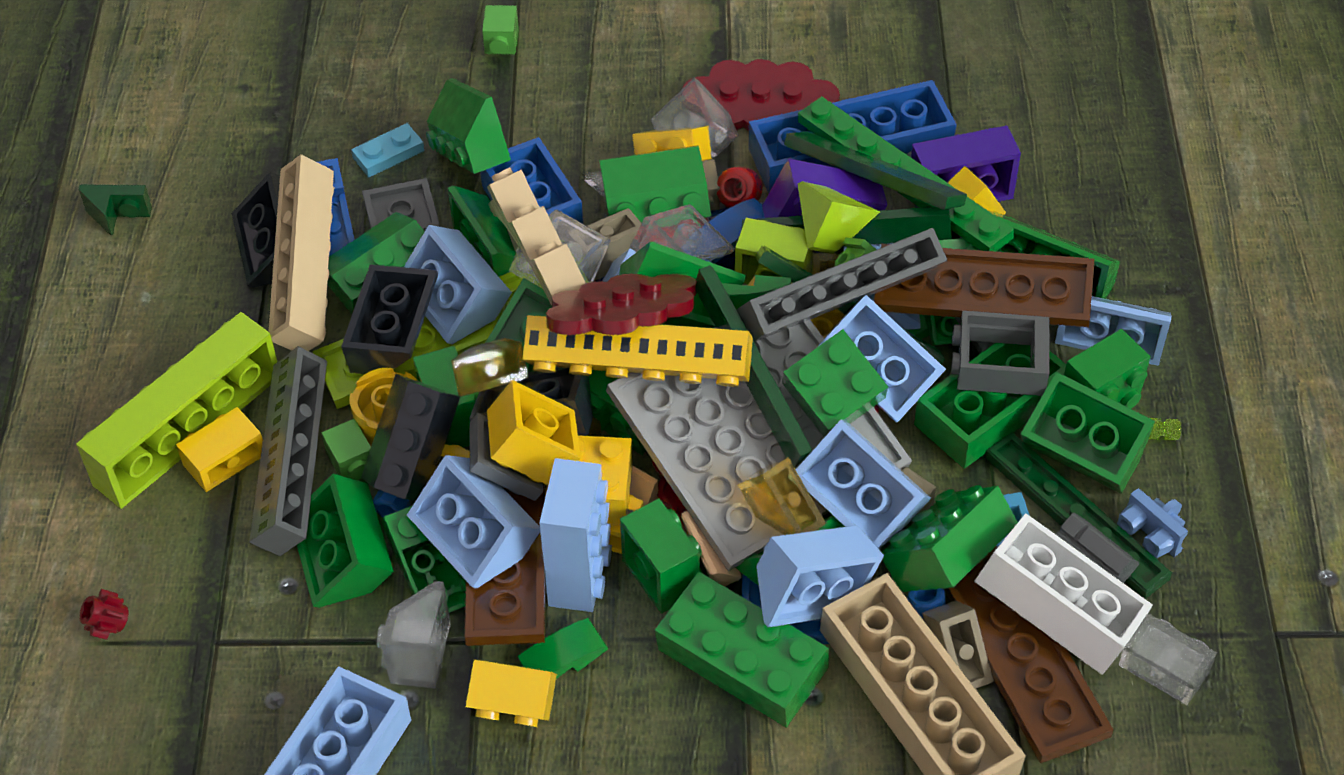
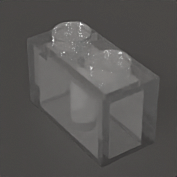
M1147 613L1124 647L1119 666L1188 705L1210 673L1217 652L1211 650L1204 642L1192 639L1178 631L1168 621L1158 619Z

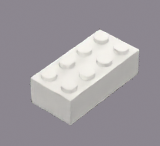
M1026 513L996 549L975 579V582L990 594L997 597L1020 616L1027 619L1102 675L1124 649L1153 606L1146 599Z

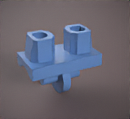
M1139 488L1131 493L1128 505L1119 515L1117 522L1129 535H1133L1140 528L1148 534L1144 538L1143 547L1156 559L1166 553L1173 557L1177 556L1182 552L1181 544L1188 534V530L1183 527L1185 521L1178 516L1182 505L1177 500L1173 499L1164 504L1158 498L1152 500Z

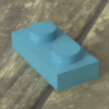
M408 123L351 149L353 159L368 178L425 151L423 141Z

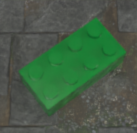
M995 343L969 363L1030 368V345ZM1050 350L1047 386L1055 372L1064 375L1066 364ZM951 374L917 400L914 425L965 469L983 456L986 450L1011 432L1014 433L1025 425L1042 396L957 389L958 375Z
M701 572L696 574L655 629L659 651L786 728L829 668V648L789 624L767 627L763 621L762 608Z

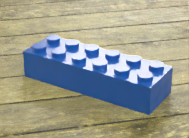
M933 80L832 103L905 154L912 152V144L954 136L956 131V122ZM801 110L749 121L748 149L768 194L788 158L838 168L784 145L787 133L805 131L813 133L798 122V113Z

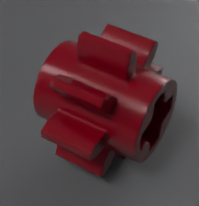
M104 589L100 590L98 597L88 596L84 600L79 614L80 622L85 625L84 630L90 631V636L105 640L108 639L110 632L115 634L121 632L127 623L129 614L128 607L123 605L124 599L118 598V593Z

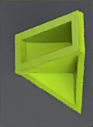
M804 181L798 183L807 249L833 254L844 246L843 241L846 237H854L880 213V211L829 187Z

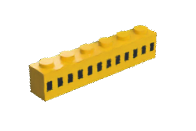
M527 315L523 360L533 365V370L538 372L554 373L556 367L570 368L569 373L591 375L592 370L606 371V376L614 378H628L629 372L642 373L643 379L652 381H664L665 375L679 376V381L683 383L701 384L702 378L716 379L717 385L737 387L739 386V381L749 382L753 337L749 331L671 325L638 326L635 331L623 335H606L595 331L579 335H562L553 333L547 328L545 316Z

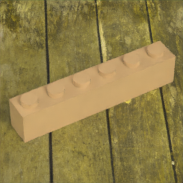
M302 154L280 170L268 332L271 334L273 343L289 350H294L299 346L310 351L320 345L326 335L325 313L328 304L326 296L327 280L329 278V251L331 248L330 227L333 219L331 210L332 196L334 194V171Z

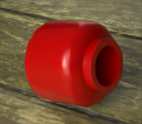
M730 167L723 171L717 180V185L720 187L717 196L720 202L728 208L749 199L755 198L757 201L761 199L763 192L762 181L759 175L752 169Z

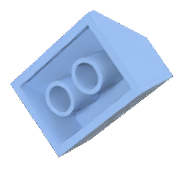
M428 225L404 266L405 268L437 270L438 277L425 316L448 344H454L494 321L512 293L459 230Z
M867 295L863 296L818 345L820 346L843 329L888 385L886 398L877 405L896 423L946 370Z
M1092 296L1089 327L1058 325L1055 344L1086 350L1118 330L1123 329L1151 356L1149 364L1158 366L1172 316L1170 312Z
M842 419L790 475L845 527L858 526L878 549L900 532L931 499L851 424Z
M445 455L407 514L411 521L472 588L482 586L522 560L540 533V526L499 484L482 479L470 472V458Z
M858 526L771 537L757 565L764 623L767 627L821 619L823 607L870 583L884 555Z

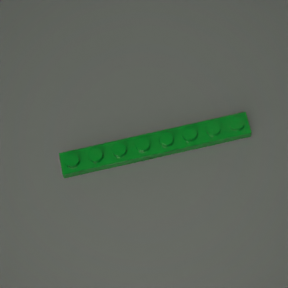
M822 96L798 113V122L820 137L956 189ZM898 192L919 208L936 207ZM966 197L964 206L950 209L951 230L980 251L997 252L1014 239V228L969 197Z

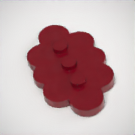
M765 59L753 60L746 65L735 60H724L716 63L711 68L709 76L694 77L688 80L682 88V101L685 107L693 112L708 113L709 123L714 128L726 132L736 131L743 127L749 131V121L802 110L821 96L831 103L840 101V92L835 84L827 80L813 79L812 70L808 66L794 61L785 62L777 66L775 63Z
M622 274L610 278L608 282L586 283L581 285L579 290L559 292L552 297V308L546 312V326L553 333L562 335H579L590 331L606 335H623L635 331L638 326L660 325L667 320V317L684 316L694 309L697 281H695V278L683 274H664L655 277L642 274Z

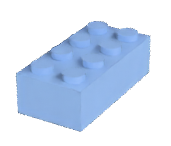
M557 458L554 460L540 518L549 607L593 612L596 598L602 599L605 576H602L603 566L609 567L612 545L608 544L611 525L607 524L609 516V502H606L608 481L602 480L601 464Z
M338 666L265 775H376L411 722L406 697Z

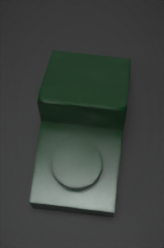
M79 185V192L86 212L110 235H113L117 217H150L152 205L146 185Z

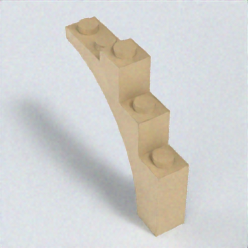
M508 168L491 176L494 183L490 184L487 188L493 200L488 205L493 215L500 219L518 244L551 305L552 297L555 294L568 290H579L581 285L586 284L567 243L562 245L544 206L539 207L522 170L513 173L511 168Z

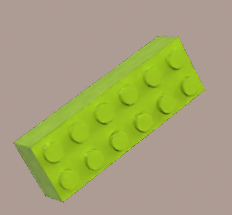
M240 312L230 321L225 322L219 330L204 342L196 345L179 362L171 365L154 382L145 386L139 394L124 406L116 409L109 418L94 430L86 433L76 445L92 486L122 509L181 460L176 446L177 443L184 440L189 434L195 433L207 426L218 416L226 414L236 407L242 410L271 385L273 365L277 363L270 332Z

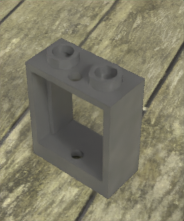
M962 310L960 325L954 324L952 334V346H959L958 353L952 354L951 374L958 375L957 389L1042 396L1046 390L1049 378V317ZM969 341L1030 345V368L969 363Z

